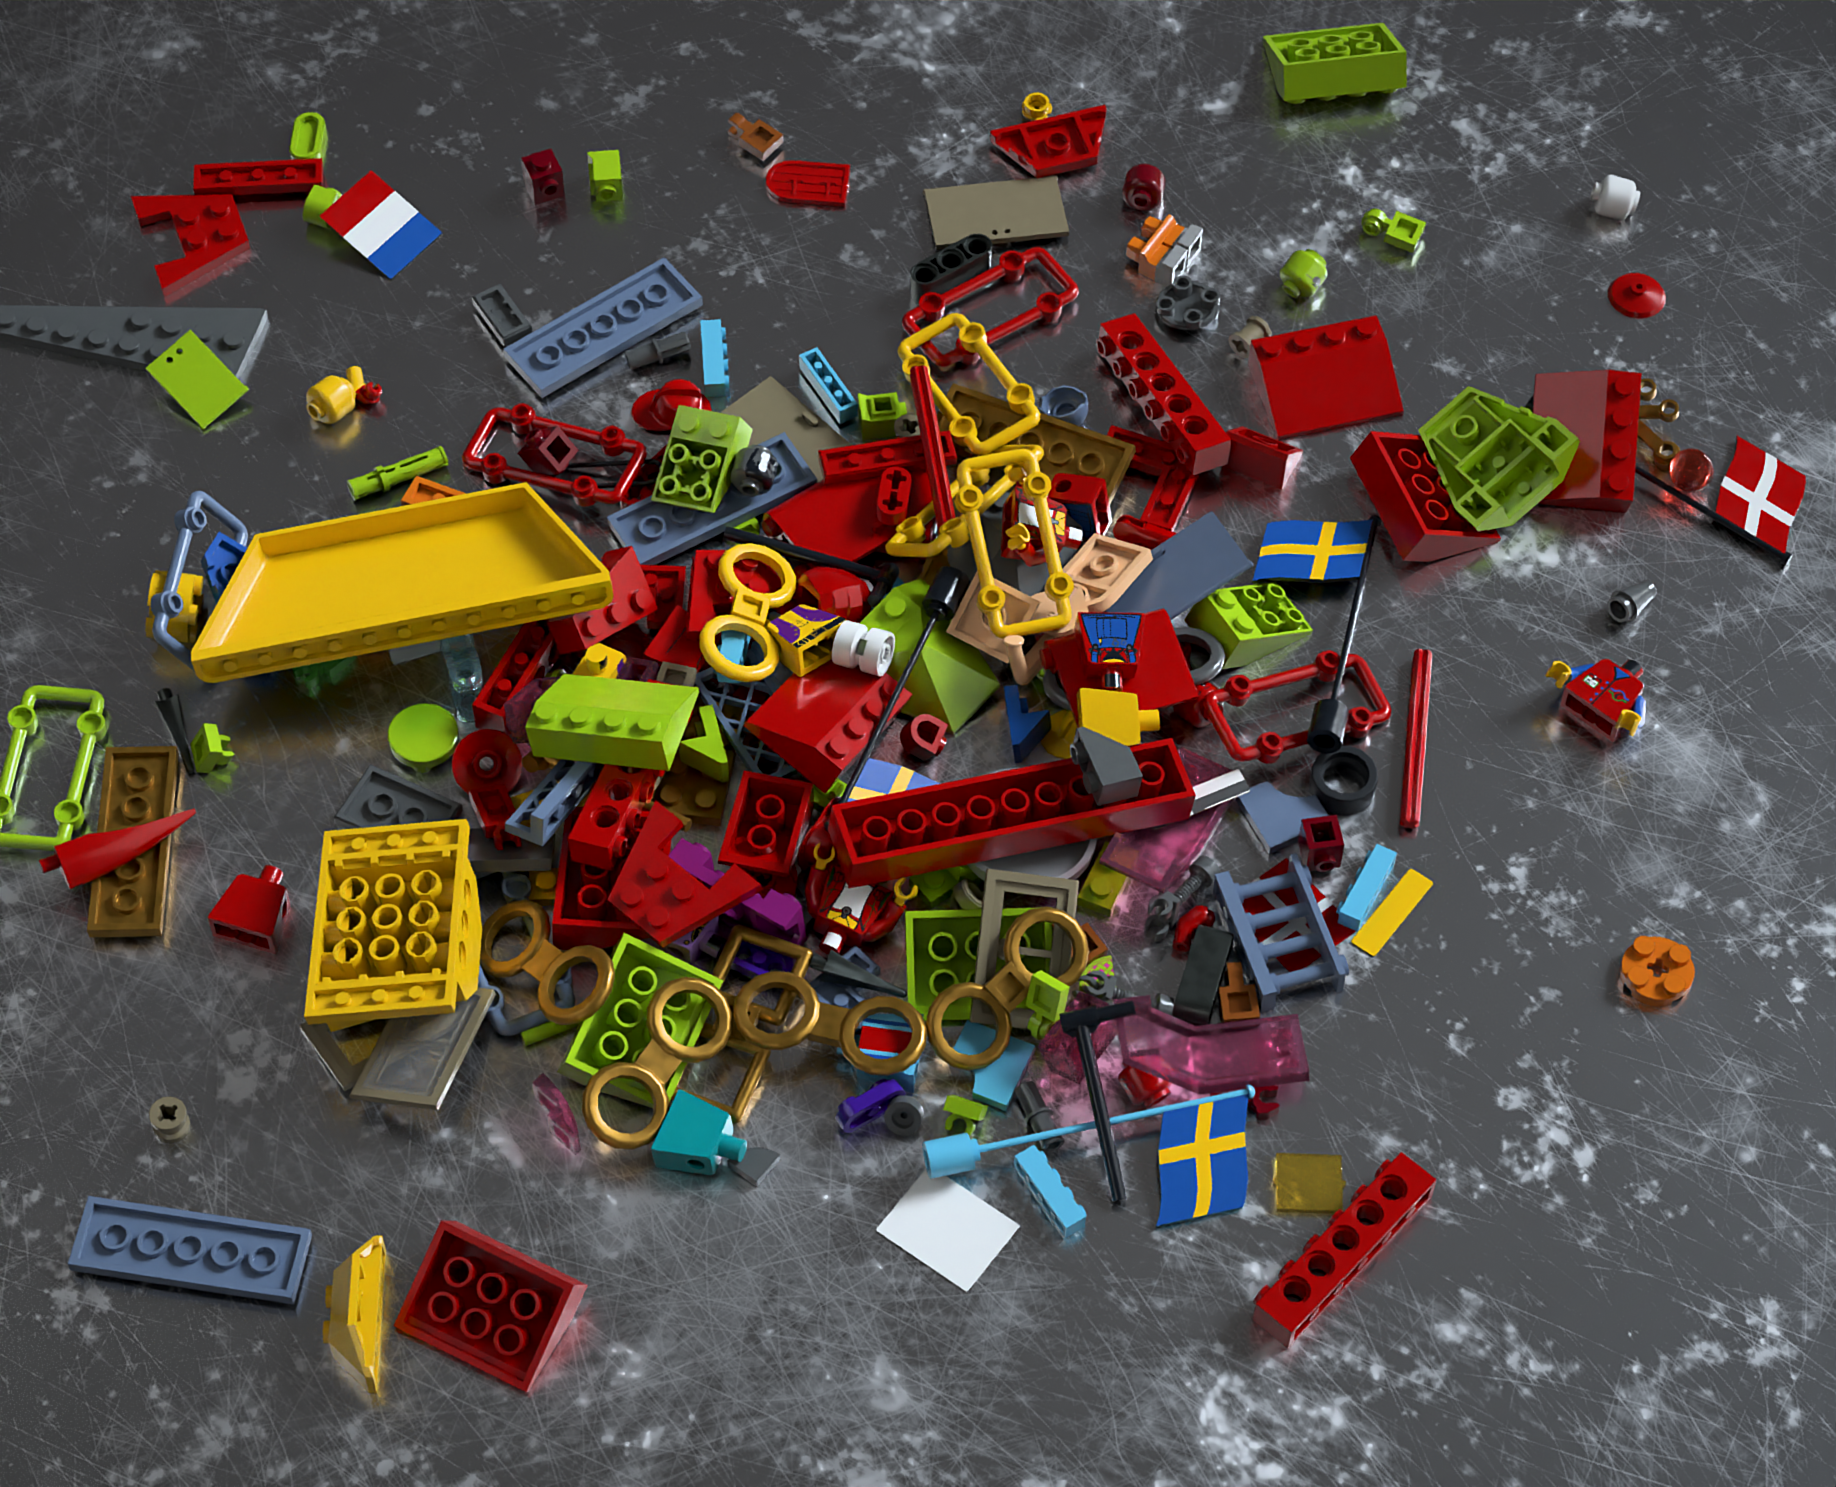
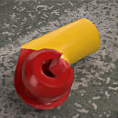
M351 366L346 369V379L352 384L356 392L355 399L367 405L377 403L382 394L381 386L376 383L373 387V382L365 384L363 382L362 369L358 366Z

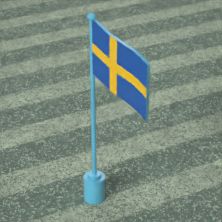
M1246 1085V1089L1109 1118L1111 1125L1162 1114L1158 1146L1161 1201L1156 1227L1243 1208L1248 1184L1245 1125L1248 1099H1252L1255 1096L1253 1086ZM1095 1121L983 1145H978L976 1138L970 1139L968 1133L922 1142V1151L925 1167L930 1179L975 1170V1162L981 1160L980 1153L1095 1129L1096 1125Z

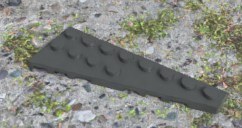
M0 305V341L148 372L146 367L191 330L240 380L268 319L266 309Z

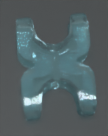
M467 634L439 640L441 656L456 716L462 722L473 723L475 722L473 710H467L461 704L463 699L468 696L477 698L483 688L482 669L473 635Z

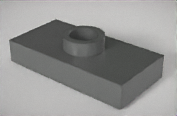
M501 284L472 296L474 307L504 347L532 333V326Z

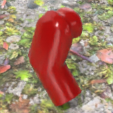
M1196 905L1181 916L1176 924L1172 947L1180 952L1189 951L1193 931L1198 925L1211 927L1216 919L1215 913L1208 910V906Z

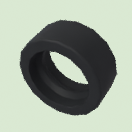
M1341 746L1340 750L1331 754L1321 753L1316 757L1311 768L1309 780L1310 793L1317 796L1325 811L1333 814L1352 815L1361 812L1371 804L1375 796L1378 783V769L1369 755L1352 746ZM1333 768H1348L1356 771L1363 777L1364 786L1361 790L1353 793H1339L1331 790L1324 783L1323 775L1326 771Z

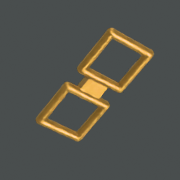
M737 924L733 926L711 975L723 980L724 983L742 941L796 959L790 973L802 978L805 977L809 968L813 952L809 948ZM783 988L775 1009L751 1002L748 1008L749 1020L755 1027L759 1020L775 1026L783 1025L797 994ZM720 991L727 998L733 1015L734 999L736 996ZM732 1016V1032L726 1046L754 1055L732 1106L722 1104L677 1086L670 1101L674 1100L678 1089L683 1090L727 1112L731 1116L732 1123L736 1124L742 1120L770 1057L771 1050H765L750 1044L737 1031ZM717 1018L714 1025L704 1023L699 1037L710 1040L713 1038L716 1031Z

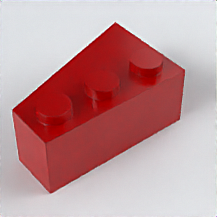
M633 546L607 551L601 557V563L609 570L614 597L609 605L601 609L549 619L547 624L560 654L585 650L658 609Z

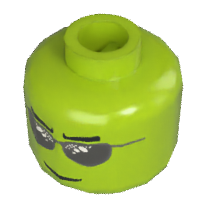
M1311 249L1295 251L1280 269L1279 276L1283 282L1282 289L1293 298L1298 296L1312 297L1328 275L1327 263L1324 258Z

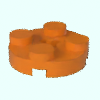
M1639 936L1625 951L1619 972L1623 985L1626 983L1627 987L1632 991L1631 996L1637 1001L1649 1006L1665 1007L1671 1005L1674 1000L1680 997L1683 998L1688 994L1694 980L1695 967L1691 959V951L1686 945L1678 944L1664 937ZM1659 966L1666 973H1662L1660 977L1653 976V970L1648 969V967Z

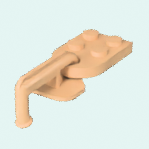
M1094 533L1062 569L1063 573L1068 574L1074 583L1072 594L1069 597L1072 611L1070 622L1061 629L1043 632L1045 634L1025 656L1022 650V645L1024 644L1023 637L1010 635L1004 638L1003 643L1006 645L1009 663L1016 683L1023 686L1027 685L1043 668L1039 650L1044 648V641L1074 633L1078 612H1103L1110 608L1153 560L1151 549ZM1045 591L1031 596L1041 602L1032 620L1058 615L1056 603L1047 597Z

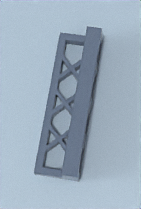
M561 759L506 821L505 832L543 846L591 791L605 764L582 761L575 763L573 760ZM531 819L530 827L520 824L523 820Z

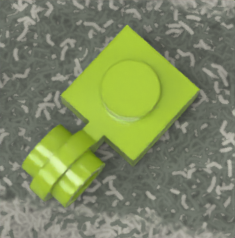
M1375 208L1367 211L1361 220L1362 229L1365 233L1377 236L1386 231L1383 242L1411 253L1414 252L1426 226V222L1396 211L1391 220L1387 218L1382 210Z
M1042 970L1031 976L1025 1006L1034 1010L1035 1013L1030 1017L1027 1028L1031 1031V1035L1034 1038L1050 1040L1058 1029L1059 1014L1065 1011L1070 987Z

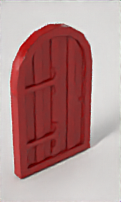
M796 160L783 161L769 169L766 175V189L772 197L783 202L845 207L849 187L850 165Z

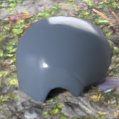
M1062 385L1051 389L1047 394L1040 397L1038 410L1042 414L1080 426L1088 414V398L1085 392H1081L1076 387Z

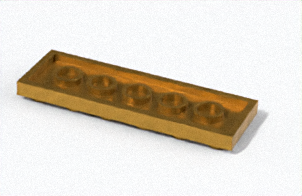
M952 383L946 395V398L960 416H969L974 420L978 431L977 438L980 442L987 440L1027 417L1025 414L1013 411L1007 401ZM939 410L937 413L939 431L949 430L950 423ZM1040 413V421L1037 426L1005 444L1041 446L1044 455L1038 462L1040 472L1046 474L1050 481L1058 473L1105 479L1109 505L1136 452L1135 445L1042 413ZM953 441L957 455L966 458L982 456L974 454L968 447H962ZM1007 465L999 466V467H995V468H998V469H1001V470L1004 471V469H1005V467H1006Z
M177 746L106 747L97 833L143 825L173 815L179 758ZM171 835L125 865L92 881L87 923L89 937L162 936Z

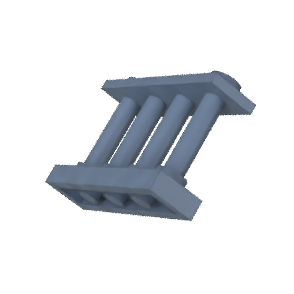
M1297 853L1290 854L1286 874L1244 885L1233 883L1229 871L1215 874L1213 895L1228 932L1234 933L1233 945L1248 983L1255 984L1260 1013L1274 1010L1276 995L1280 994L1282 989L1330 977L1337 993L1343 991L1345 977L1349 975L1347 960L1343 954H1338L1311 889L1312 879L1307 865H1301ZM1293 887L1299 901L1297 904L1252 915L1250 912L1245 913L1242 905L1244 899ZM1304 916L1311 930L1309 934L1264 945L1262 942L1257 943L1254 935L1256 929ZM1313 947H1318L1324 962L1277 976L1275 973L1270 974L1266 965L1268 959Z

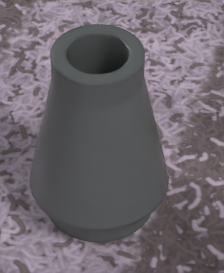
M1643 580L1636 585L1613 592L1607 603L1610 615L1618 622H1631L1635 620L1650 600L1656 597L1657 590L1655 585L1649 580Z

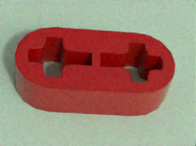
M902 467L887 468L881 475L876 516L880 522L889 526L901 524L907 516L912 478L909 471ZM893 482H900L898 489H892ZM890 502L896 503L895 510H888Z

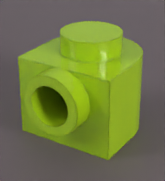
M314 184L303 207V220L331 229L332 227L319 216L342 196L341 193L336 189L324 188Z

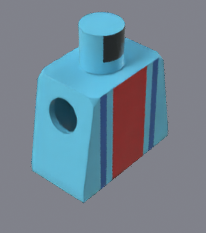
M873 1014L863 1020L861 1035H854L856 1046L864 1054L877 1059H888L899 1055L907 1048L912 1039V1031L909 1024L902 1017L895 1014ZM837 1047V1054L844 1055L842 1049ZM919 1059L905 1071L889 1076L870 1075L857 1068L856 1075L861 1079L871 1082H877L881 1079H896L905 1092L914 1093Z

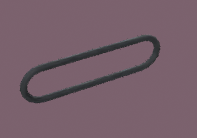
M645 459L643 464H655L660 470L662 463L655 459ZM630 460L569 463L566 469L627 465ZM658 475L652 480L635 481L631 487L653 485L656 483ZM599 483L597 485L599 489L615 488L617 483Z

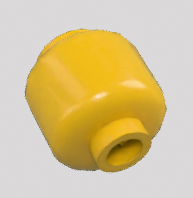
M334 375L323 378L311 386L306 393V409L308 414L314 420H319L328 425L338 422L353 411L356 398L355 389L345 378Z

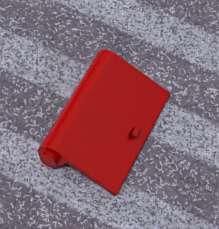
M927 469L909 472L912 481L906 519L916 516L932 501ZM881 476L827 485L824 484L822 479L763 514L764 521L761 522L762 529L768 538L778 541L787 539L792 545L852 562H857L885 546L897 533V525L889 526L883 524L876 516ZM893 482L892 489H898L900 482ZM890 502L888 510H895L896 503ZM807 563V565H808L811 569H812V568H815V567H819V566H816V565H812V564Z

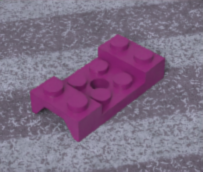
M681 838L668 855L709 889L725 874L720 870H714L711 852L700 843L695 842L692 844ZM771 889L764 899L757 893L718 916L720 922L731 928L740 924L803 946L807 941L802 905L794 896L788 893H783L782 895Z

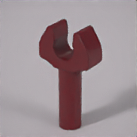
M1257 1080L1254 1086L1255 1096L1252 1099H1248L1247 1108L1254 1112L1257 1120H1267L1279 1113L1280 1104L1264 1103L1260 1098L1277 1097L1279 1087L1266 1080ZM1210 1093V1096L1219 1095L1223 1093Z

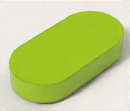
M306 112L295 119L289 145L291 160L322 158L326 124L320 114Z

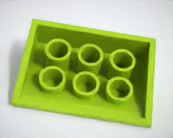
M1384 23L1263 36V44L1277 92L1288 103L1300 104L1305 102L1306 99L1311 98L1333 100L1337 95L1346 94L1352 97L1365 96L1367 92L1372 91L1394 93L1399 88H1407V51Z
M563 674L536 700L525 726L533 756L669 771L698 697L699 689L698 687Z
M1003 908L999 940L1006 937V932L1017 917L1034 908ZM982 909L905 911L907 1002L920 1014H924V1021L927 1019L929 1007L940 992L953 984L974 983ZM1040 922L1027 928L1021 937L1019 947L1051 951L1052 923ZM1020 955L1025 968L1032 974L1040 970L1047 974L1049 973L1050 958ZM998 957L995 974L1006 964L1005 960H1001ZM1027 997L1017 1006V1008L1030 1009L1027 1006H1025ZM959 998L952 1002L943 1013L942 1020H969L972 998Z
M624 933L615 944L610 955L615 971L612 992L605 1004L592 1017L579 1023L557 1073L586 1086L589 1079L602 1067L617 1062L634 1063L651 1040L646 1026L647 1007L655 991L666 982L680 977L701 978L715 985L718 990H720L723 980ZM680 993L672 996L662 1010V1023L666 1033L673 1041L683 1046L694 1047L712 1006L705 998L695 993ZM681 1062L664 1085L669 1102L687 1062ZM618 1078L609 1081L600 1091L653 1108V1101L648 1090L641 1083L633 1079Z

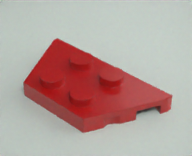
M1100 105L991 130L990 141L1036 178L1094 166L1098 163L1107 107L1106 105Z

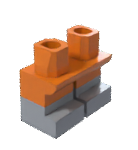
M1170 214L1167 215L1164 221L1149 216L1141 228V236L1149 239L1148 242L1133 237L1127 244L1126 256L1139 263L1138 273L1167 287L1173 284V280L1184 273L1185 268L1190 265L1201 250L1203 228L1191 224L1189 228L1178 225L1175 218Z

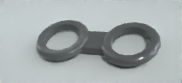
M1191 627L1174 628L1179 643L1197 644L1205 648L1210 654V659L1206 664L1190 671L1195 686L1210 681L1223 667L1225 661L1223 645L1214 635L1202 629ZM1047 669L1043 677L1045 694L1054 704L1071 711L1065 692L1057 684L1059 681L1058 674H1052L1050 669Z

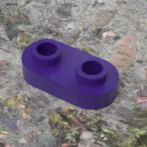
M742 941L731 969L752 979L757 975L774 969L781 972H791L793 960L785 955ZM742 954L750 956L747 959L738 958V956Z
M881 1079L875 1082L869 1091L858 1097H849L841 1102L837 1108L838 1112L835 1120L845 1133L857 1131L883 1116L890 1101L897 1096L906 1095V1092L896 1079Z

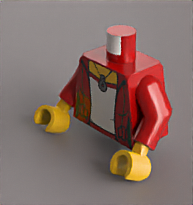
M1025 463L1011 464L1013 469L1009 470L1008 478L1010 481L1016 482V485L1003 504L1001 557L1023 560L1029 567L1047 563L1034 504L1024 496L1022 491L1024 480L1027 477ZM1047 497L1058 552L1060 553L1063 547L1077 550L1082 541V530L1066 526V507Z
M819 842L814 848L813 854L817 861L816 865L811 866L805 887L808 914L815 919L813 929L824 935L819 945L821 951L827 955L830 954L831 950L839 954L844 944L849 947L856 945L860 949L865 942H874L892 932L906 909L905 901L913 899L917 895L918 886L914 885L911 893L907 896L901 892V886L906 878H901L895 883L894 892L875 883L848 889L840 867L831 864L830 869L826 868L827 863L833 860L835 856L834 846L831 850V856L823 859L818 855V848L821 843Z

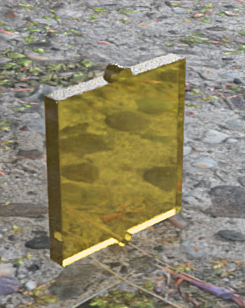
M1276 1153V1177L1272 1181L1273 1187H1276V1212L1334 1214L1339 1209L1343 1210L1342 1189L1345 1188L1346 1181L1342 1179L1341 1155Z

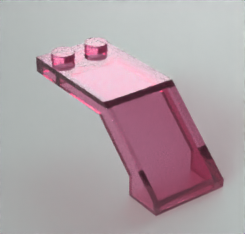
M1180 747L1178 751L1192 787L1233 771L1183 747ZM1234 798L1191 815L1188 820L1174 822L1157 830L1149 827L1125 832L1123 835L1116 832L1101 856L1099 864L1164 894L1189 872L1190 865L1203 854Z
M1150 995L1113 999V1004L1133 1000L1136 1015L1116 1019L1123 1063L1194 1093L1206 1094L1246 1089V1085H1251L1255 1088L1310 1081V1072L1298 1014L1194 1026L1152 1008Z

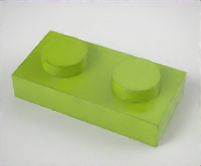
M1105 841L1077 897V905L1110 917L1138 862V854Z

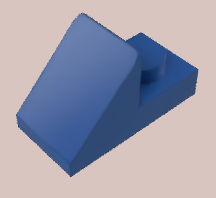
M1018 685L1004 686L1014 762L1022 763L1052 727L1050 711L1028 712L1026 697L1019 698Z

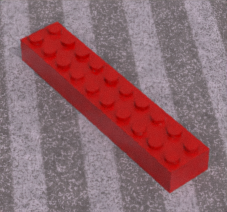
M1172 738L1128 746L1143 775L1137 797L1097 806L1092 793L1088 794L1085 790L1083 773L1079 764L1075 765L1072 758L835 804L831 807L828 832L848 889L1188 820L1196 794Z

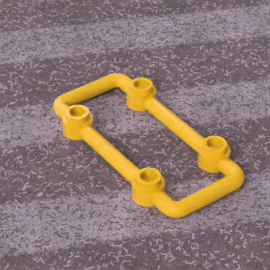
M951 313L904 339L899 344L897 353L903 362L902 369L906 380L911 382L910 369L913 366L924 365L928 368L934 404L950 423L949 430L952 440L962 447H968L974 454L986 455L1038 425L1041 414L1034 404L1035 397L1032 388L1028 384L1017 383L987 345L984 327L980 323H970L962 314ZM954 326H957L960 330L959 338L963 348L971 353H978L1007 390L1006 397L1010 408L1016 413L1027 416L983 442H980L977 438L978 431L974 420L969 416H960L930 377L931 370L926 357L919 354L913 355L911 350Z
M1003 445L989 453L994 454L1015 449H1028L1036 455L1038 462L1044 455V451L1039 445ZM1011 464L1005 467V475L983 494V503L979 510V516L1014 484L1016 485V482H1012L1008 478L1009 470L1013 469ZM990 469L970 472L972 484L980 487L987 483L990 479ZM957 479L950 484L952 499L959 490ZM932 500L916 516L909 517L897 525V533L887 542L886 552L891 556L932 557L942 552L949 544L953 548L960 547L970 539L965 514L945 522L939 529L940 535L932 542L923 544L921 542L926 538L924 526L935 517Z
M1015 449L963 460L957 468L959 490L956 493L954 503L957 510L965 514L981 585L976 603L978 609L987 615L992 633L996 637L1004 639L1010 635L1026 636L1065 627L1072 617L1069 597L1072 594L1074 583L1072 578L1068 574L1063 573L1046 499L1051 490V481L1046 474L1040 472L1036 455L1028 449ZM1024 462L1027 477L1024 480L1022 491L1024 496L1034 504L1049 571V577L1044 589L1047 597L1056 603L1058 615L1003 625L1001 610L1005 604V594L1003 590L994 584L979 516V510L983 503V494L978 487L972 484L970 472Z

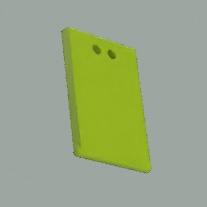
M191 330L146 367L149 374L198 423L202 430L249 391V388Z

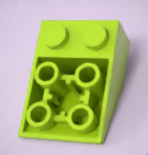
M679 405L651 501L714 514L732 483L730 475L735 456L741 449L748 447L753 429L740 416Z
M1277 582L1218 589L1196 603L1184 619L1189 627L1202 629L1214 635L1223 645L1225 661L1222 669L1247 666L1313 632V629L1304 619L1303 614L1297 610L1287 597L1284 589Z

